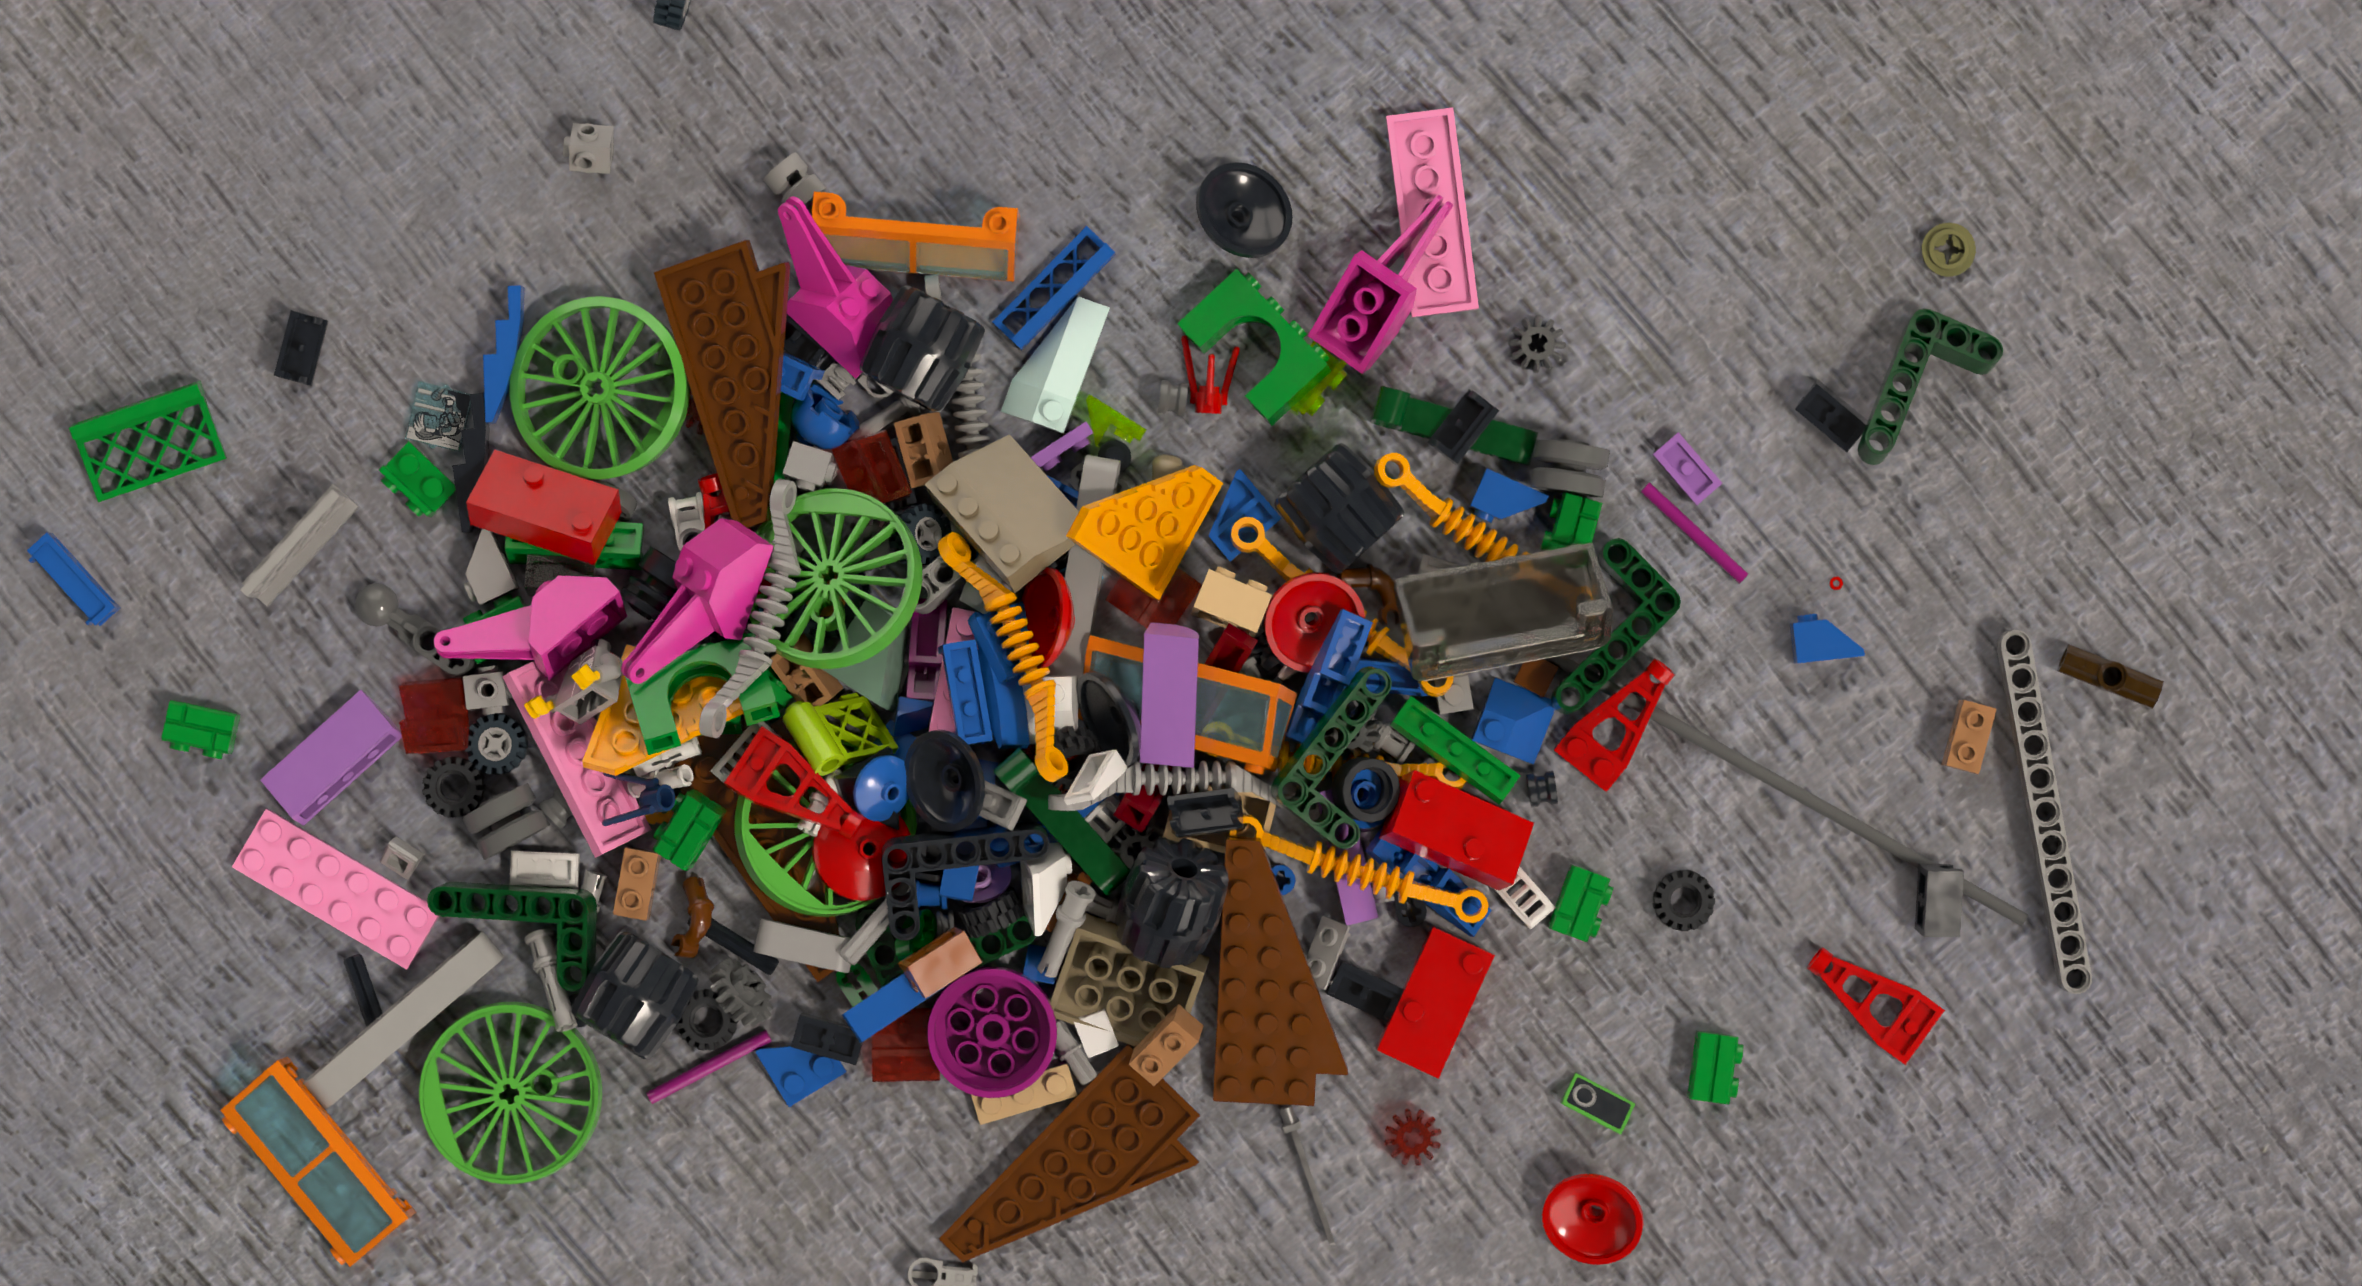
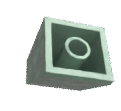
M865 600L859 610L875 632H878L893 615ZM855 616L847 629L851 648L871 637L869 631L859 618ZM906 625L891 644L873 657L851 666L823 670L875 704L894 713L898 704L909 626ZM841 640L832 653L843 650Z

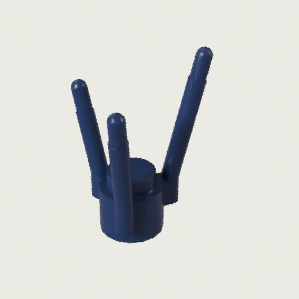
M603 773L606 777L646 786L639 796L642 808L603 820V826L617 824L655 812L670 811L675 805L673 789L667 784L660 785L658 778L647 779L625 773L617 776Z

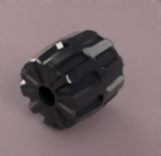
M905 285L900 289L877 324L860 363V370L867 377L930 411L940 413L965 378L984 336L985 329L979 322L964 315L963 312L947 306L943 301L931 297L917 288Z
M1343 443L1336 444L1281 493L1274 502L1275 508L1298 539L1331 571L1337 574L1349 567L1400 521L1404 515L1402 506L1390 490L1377 481L1374 471Z
M1166 837L1156 840L1152 849L1145 846L1141 850L1124 883L1115 918V924L1118 926L1117 937L1120 943L1133 953L1135 958L1142 962L1147 961L1156 964L1160 968L1170 969L1175 965L1187 966L1193 963L1198 955L1205 951L1218 926L1229 882L1226 867L1217 864L1219 860L1217 854L1208 848L1195 849L1194 841L1182 838L1178 844H1171Z
M621 931L593 965L571 1007V1013L581 1022L590 1026L601 1035L608 1037L619 1046L642 1059L648 1060L654 1056L679 1022L698 985L699 979L692 971L662 951L629 932Z

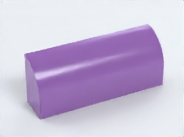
M1150 623L1144 633L1140 763L1194 768L1199 634L1190 628L1172 624Z
M360 690L260 781L288 815L304 826L404 735L386 713L364 691Z
M1331 789L1318 791L1335 805ZM1317 802L1319 814L1321 816L1322 806L1319 802ZM1345 823L1338 825L1335 829V838L1341 841L1348 834V827ZM1359 838L1353 847L1345 850H1348L1349 862L1354 859L1356 854H1361V865L1364 866L1366 861L1361 839ZM1326 841L1327 848L1329 849L1332 844ZM1335 846V857L1338 858L1344 849ZM1345 874L1339 882H1335L1346 926L1378 918L1371 883L1362 891L1360 890V879L1357 878L1352 886L1349 887L1347 886V875Z

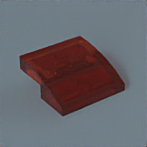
M886 430L848 440L841 446L831 449L849 490L867 494L881 503L912 493Z
M1177 567L1160 600H1156L1121 576L1105 600L1145 628H1148L1150 623L1176 625L1202 587V584Z
M463 678L408 681L398 686L405 718L399 722L406 754L461 751L468 748L469 718L468 710L466 709Z
M913 1008L872 1035V1082L940 1081V1071L934 1063L928 1044V1023L933 1008Z

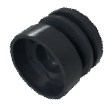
M650 546L638 564L649 575L648 578L644 581L630 576L628 581L640 588L639 592L636 595L623 587L620 594L635 612L654 623L678 589L672 578L676 561Z

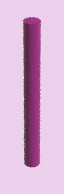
M1650 482L1641 490V493L1739 584L1747 577L1748 573Z
M765 1029L646 1092L650 1102L654 1104L770 1043L772 1039Z

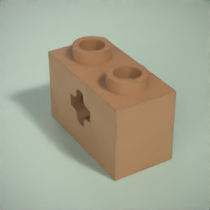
M939 412L922 414L894 423L911 488L925 486V483L953 462Z
M803 633L793 648L811 653L814 646ZM777 653L771 657L773 660L772 669L787 687L796 702H809L813 707L821 706L843 689L838 679L823 669L798 665Z
M1967 700L1958 701L1941 765L1972 774H1979L1996 708Z
M632 847L624 849L613 915L645 921L650 919L661 859L659 854L654 851Z
M1178 1004L1134 1048L1129 1065L1155 1086L1199 1042L1204 1025Z

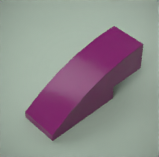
M919 598L917 605L924 603L927 599ZM947 600L928 614H920L914 611L912 615L906 698L930 701L934 705L943 659L942 654L938 653V647L945 644Z

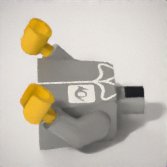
M603 639L593 640L589 650L570 662L559 693L548 696L546 702L541 695H538L525 703L524 707L531 718L536 719L549 712L554 713L558 711L581 725L616 703L619 696L623 661L610 653V643Z

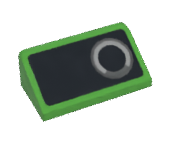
M1576 1072L1560 1101L1564 1106L1620 1135L1635 1106V1103Z

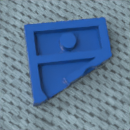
M1241 469L1236 471L1208 535L1229 562L1241 553V551L1234 547L1231 541V530L1236 521L1244 517H1253L1260 521L1266 532L1282 519ZM1243 527L1238 532L1239 538L1245 543H1251L1257 539V533L1251 527Z
M1023 601L1010 605V607L1021 606L1022 612L1015 617V620L1026 619ZM997 611L974 618L969 622V625L1001 683L1021 676L1025 672L1017 674L1013 672L1012 669L1020 661H1008L1007 656L1014 651V648H1002L1001 644L1009 637H997L996 631L1003 624H991L990 619L997 614ZM1027 625L1024 626L1020 631H1028Z
M791 1046L760 1048L755 1051L788 1107L847 1072L841 1061L792 1048Z

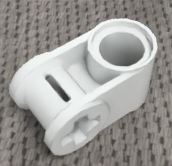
M701 492L696 493L695 497L675 500L674 497L668 498L670 516L680 551L689 535L700 534L705 530L703 494Z

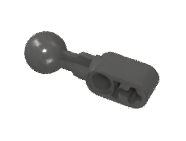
M374 583L365 586L358 593L355 600V610L358 617L365 624L375 627L389 625L398 632L401 641L456 678H463V676L471 675L475 671L477 665L475 659L461 658L464 664L460 667L449 658L439 656L436 648L426 651L424 648L426 637L431 634H437L441 630L419 615H408L398 608L397 596L391 588L384 584Z

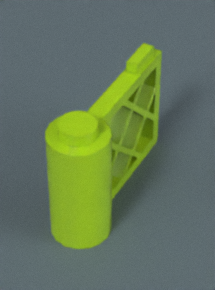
M857 693L840 696L838 702L813 707L809 702H794L786 708V714L782 719L807 762L811 765L815 774L818 773L820 776L830 774L842 765L863 761L887 746L892 748L893 754L899 748L869 699L865 696L859 697ZM860 708L867 721L851 715L850 711ZM825 715L841 720L840 727L829 723ZM846 723L862 730V736L859 737L846 731ZM870 734L879 738L883 745L878 746L867 741V735ZM841 739L857 746V751L847 753L841 743Z

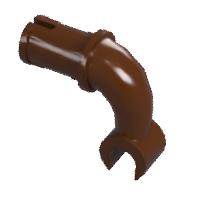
M1369 563L1366 567L1346 568L1343 572L1337 574V577L1345 581L1351 588L1367 587L1368 590L1375 589L1378 591L1383 606L1378 611V620L1382 626L1387 625L1386 616L1388 611L1395 614V625L1402 622L1404 612L1397 603L1396 585L1390 575L1381 568L1373 567Z
M690 877L683 882V889L689 903L687 912L691 916V922L685 934H676L672 939L671 946L680 947L674 955L676 957L694 958L698 953L699 942L706 935L711 925L714 904L707 896L704 879L701 877L698 879L697 877Z

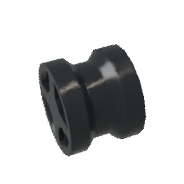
M1546 771L1542 776H1536L1533 773L1526 774L1531 808L1538 807L1543 802H1548L1551 805L1558 804L1553 771Z

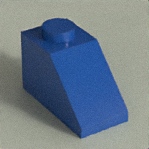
M1485 469L1469 507L1475 509L1474 515L1492 523L1494 518L1502 520L1544 504L1549 496L1490 469Z
M1817 614L1797 616L1798 623H1790L1794 664L1865 656L1864 649L1827 619L1818 620Z

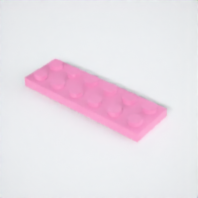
M1453 108L1386 116L1401 235L1426 210L1437 195L1443 197L1441 205L1430 221L1403 252L1404 264L1444 204L1448 201L1453 204L1451 211L1436 231L1407 281L1417 288L1414 306L1411 310V318L1479 309L1454 110Z
M535 661L502 677L594 857L596 858L651 831L652 829L645 815L609 826L602 825L603 820L639 809L640 806L636 798L630 795L627 787L628 782L606 777L603 775V772L583 767L582 760L597 723L594 717L581 725L558 711L554 713L549 712L536 719L531 718L524 704L538 695H541L546 702L548 696L559 693L568 666L549 681L536 667Z
M265 809L232 866L237 871L406 970L409 969L439 916L430 911L427 901L270 809Z

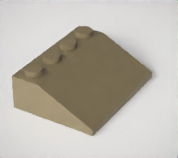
M1010 434L950 463L925 483L932 501L1014 593L1076 544L1067 538L1066 535L1079 511Z
M1085 913V922L1076 928L1050 1001L1056 1019L1073 1025L1076 1022L1103 1029L1084 1022L1079 1017L1105 1009L1116 1039L1136 1047L1178 1004L1191 1013L1210 957L1199 954L1193 963L1187 966L1175 965L1170 969L1160 968L1158 965L1147 961L1142 962L1135 958L1125 945L1120 943L1117 937L1118 926L1115 923L1106 922L1104 919Z

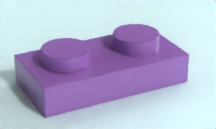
M1084 422L1030 458L1039 468L1043 467L1045 471H1048L1063 461L1060 454L1070 448L1076 453L1090 444L1091 441L1088 436L1093 434V431L1088 423Z
M1679 432L1652 454L1696 506L1723 484Z

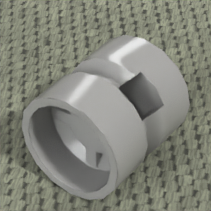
M796 152L780 162L763 179L775 195H783L782 203H785L789 197L795 196L803 201L806 208L813 203L814 191L825 192L827 189L815 174H807L808 166ZM794 178L798 182L791 187L789 181Z

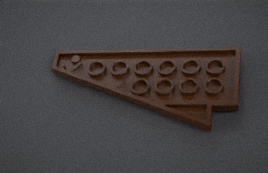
M744 240L656 271L654 275L677 348L683 361L685 373L731 518L750 528L771 520L770 495L774 485L790 265L789 262H784L759 271L750 240Z
M741 714L744 733L749 726L746 724L744 714ZM781 717L769 727L787 742L792 740L793 737L784 725L783 717ZM724 734L718 738L704 735L696 736L702 754L674 764V768L684 764L688 765L693 772L694 779L691 781L692 784L687 787H681L680 790L684 795L693 789L697 790L711 801L726 809L727 812L713 836L771 918L778 922L840 935L836 916H810L787 909L768 897L752 880L742 863L735 838V811L740 794L725 786L711 772L712 768L742 734ZM746 741L742 744L745 748L749 746ZM737 752L734 753L733 756L739 760L741 756ZM728 762L724 765L730 772L734 768ZM778 765L776 770L797 790L800 785L798 775L788 765ZM772 776L766 784L768 790L782 796H791ZM806 790L803 797L810 803V794ZM751 803L749 812L750 824L800 823L801 821L799 818ZM798 828L750 829L749 832L764 849H768L803 833V830ZM807 836L769 855L783 868L812 836ZM812 846L787 872L800 885L812 856ZM815 868L806 891L825 905V883L821 880ZM805 964L817 982L834 971Z
M1226 836L1225 867L1229 882L1222 910L1213 1101L1314 1106L1316 1074L1348 1075V1066L1261 839Z
M1127 1044L1096 1078L1078 1094L939 1237V1240L962 1262H965L1194 1167L1199 1163V1160L1177 1139L1200 1117V1114L1163 1078L1153 1086L1129 1065L1134 1049Z

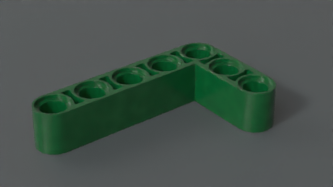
M1925 308L1916 311L1902 332L1858 444L1857 451L1861 460L1870 465L1880 464L1894 447L1930 355L1975 374L1983 375L1992 371L2002 357L2003 346L2001 342L1992 335L1931 309ZM1919 323L1926 326L1929 333L1920 332L1916 328V324ZM1947 337L1955 338L1960 346H1952L1947 341ZM1978 350L1986 351L1990 355L1991 360L1983 359L1979 355ZM1904 353L1913 354L1917 362L1914 363L1907 360ZM1896 381L1903 384L1906 391L1901 392L1895 389L1893 382ZM1881 411L1890 412L1895 421L1886 420L1882 416ZM1869 440L1878 441L1882 445L1883 450L1879 451L1872 448Z
M1381 386L1370 423L1430 439L1453 409L1411 398L1410 393ZM1492 420L1469 450L1530 466L1538 432Z
M1612 539L1603 545L1598 553V561L1601 567L1639 605L1554 689L1551 702L1559 713L1570 714L1580 709L1680 608L1681 600L1677 591L1624 539ZM1610 547H1617L1622 551L1623 561L1616 564L1610 561L1607 554ZM1634 571H1641L1645 574L1647 584L1644 588H1639L1633 584L1631 577ZM1658 595H1665L1670 600L1671 606L1668 612L1660 611L1656 607L1655 600ZM1635 618L1642 619L1647 624L1645 635H1637L1632 630V621ZM1610 642H1618L1623 647L1624 653L1621 659H1614L1610 656L1608 652ZM1592 665L1599 670L1600 679L1597 683L1589 682L1584 674L1586 666ZM1563 689H1570L1575 693L1576 703L1574 706H1566L1561 701L1560 696Z
M1367 666L1361 668L1355 674L1350 685L1345 687L1271 785L1272 796L1279 804L1328 843L1343 849L1351 848L1358 842L1360 838L1359 826L1354 820L1317 792L1315 787L1389 693L1392 684L1391 678L1386 671L1376 667ZM1376 673L1380 680L1379 686L1375 691L1370 692L1367 689L1366 681L1371 674ZM1355 700L1358 703L1359 711L1354 718L1349 719L1346 716L1345 708L1350 701ZM1335 727L1338 732V739L1334 744L1328 746L1324 740L1325 733L1328 729ZM1314 754L1317 759V766L1313 771L1306 772L1303 766L1304 760L1307 756ZM1293 781L1296 785V793L1292 798L1285 799L1282 793L1283 787L1288 782ZM1319 802L1322 806V814L1318 819L1311 820L1308 814L1309 808L1314 803ZM1345 823L1348 827V834L1346 838L1338 841L1335 838V829L1338 825Z
M1021 748L1015 750L993 770L1012 793L1027 800L1025 805L1107 896L1126 880L1130 869L1077 810L1060 811L1048 809V795L1062 793L1058 788L1054 787L1053 783L1050 784L1040 775L1036 764Z
M446 882L432 889L428 894L427 904L430 911L441 917L558 923L557 981L567 991L581 989L590 970L596 963L597 903L594 895L588 890ZM443 891L449 893L452 897L451 907L446 906L442 902L441 894ZM475 893L483 896L485 900L483 909L477 907L474 903ZM508 895L513 896L517 900L518 907L516 911L508 907L506 903ZM540 897H545L549 901V913L541 910L539 906ZM573 898L578 899L583 905V913L581 915L572 909L571 903ZM572 932L581 936L583 941L581 948L574 946L571 942ZM571 966L580 969L582 973L580 982L572 978L570 973Z
M875 908L866 909L858 915L855 923L856 931L862 927L864 916L873 914L876 911ZM1023 915L1021 918L1017 919L1016 922H1028V919L1026 915ZM1016 922L1008 924V927L1004 929H998L995 933H989L988 935H995L1001 941L1000 950L993 954L987 953L983 949L982 940L984 937H968L982 961L981 964L973 969L1029 945L1036 938L1033 930L1032 935L1025 940L1018 939L1013 934V926ZM889 926L866 952L881 987L887 985L893 977L904 973L898 965L900 960L895 951L896 938L891 933ZM887 945L893 949L894 959L891 963L882 964L877 960L876 950L879 946Z

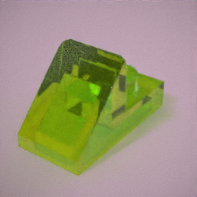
M1089 394L1086 398L1096 447H1098L1111 425L1116 428L1113 434L1127 443L1131 444L1133 439L1141 442L1147 429Z

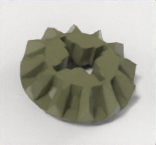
M1939 224L1925 235L1921 246L1923 262L1933 273L1944 277L1957 276L1965 272L1973 263L1976 253L1975 241L1970 232L1959 224ZM1951 236L1952 247L1962 250V253L1952 254L1948 264H1946L1944 253L1934 250V247L1944 246L1948 237Z

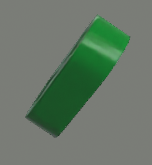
M919 910L920 930L913 939L905 941L896 938L895 951L900 961L933 941L937 932V923L931 910ZM907 916L902 928H908L913 924L914 920L912 917Z
M858 963L855 965L851 964L849 973L838 971L836 974L839 987L853 1007L863 1001L862 997L866 994L869 997L878 991L865 969ZM851 972L855 976L859 975L857 980L862 987L858 990L851 983H847V975Z

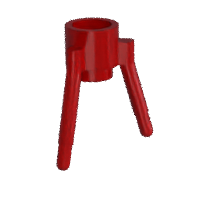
M1184 335L1181 337L1190 387V404H1195V413L1222 414V405H1227L1228 392L1240 348L1238 346L1233 348L1220 393V387L1214 386L1215 355H1208L1206 386H1199L1198 392L1188 337Z

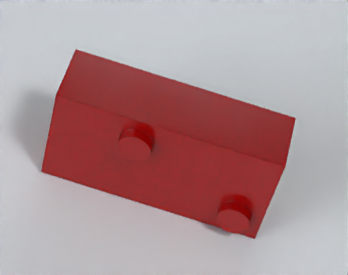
M495 449L466 502L470 525L595 565L622 513L618 489Z
M1416 770L1400 777L1399 800L1392 813L1385 819L1379 836L1380 839L1498 891L1514 884L1534 822Z
M1431 926L1403 987L1402 996L1391 1019L1384 1028L1376 1050L1439 1079L1495 955Z

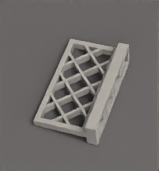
M332 484L242 582L244 586L240 591L247 597L258 598L266 606H269L355 513L359 506L340 488Z

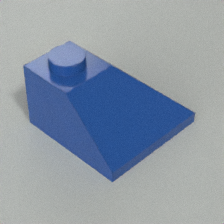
M1494 678L1471 740L1534 765L1555 711L1551 699Z

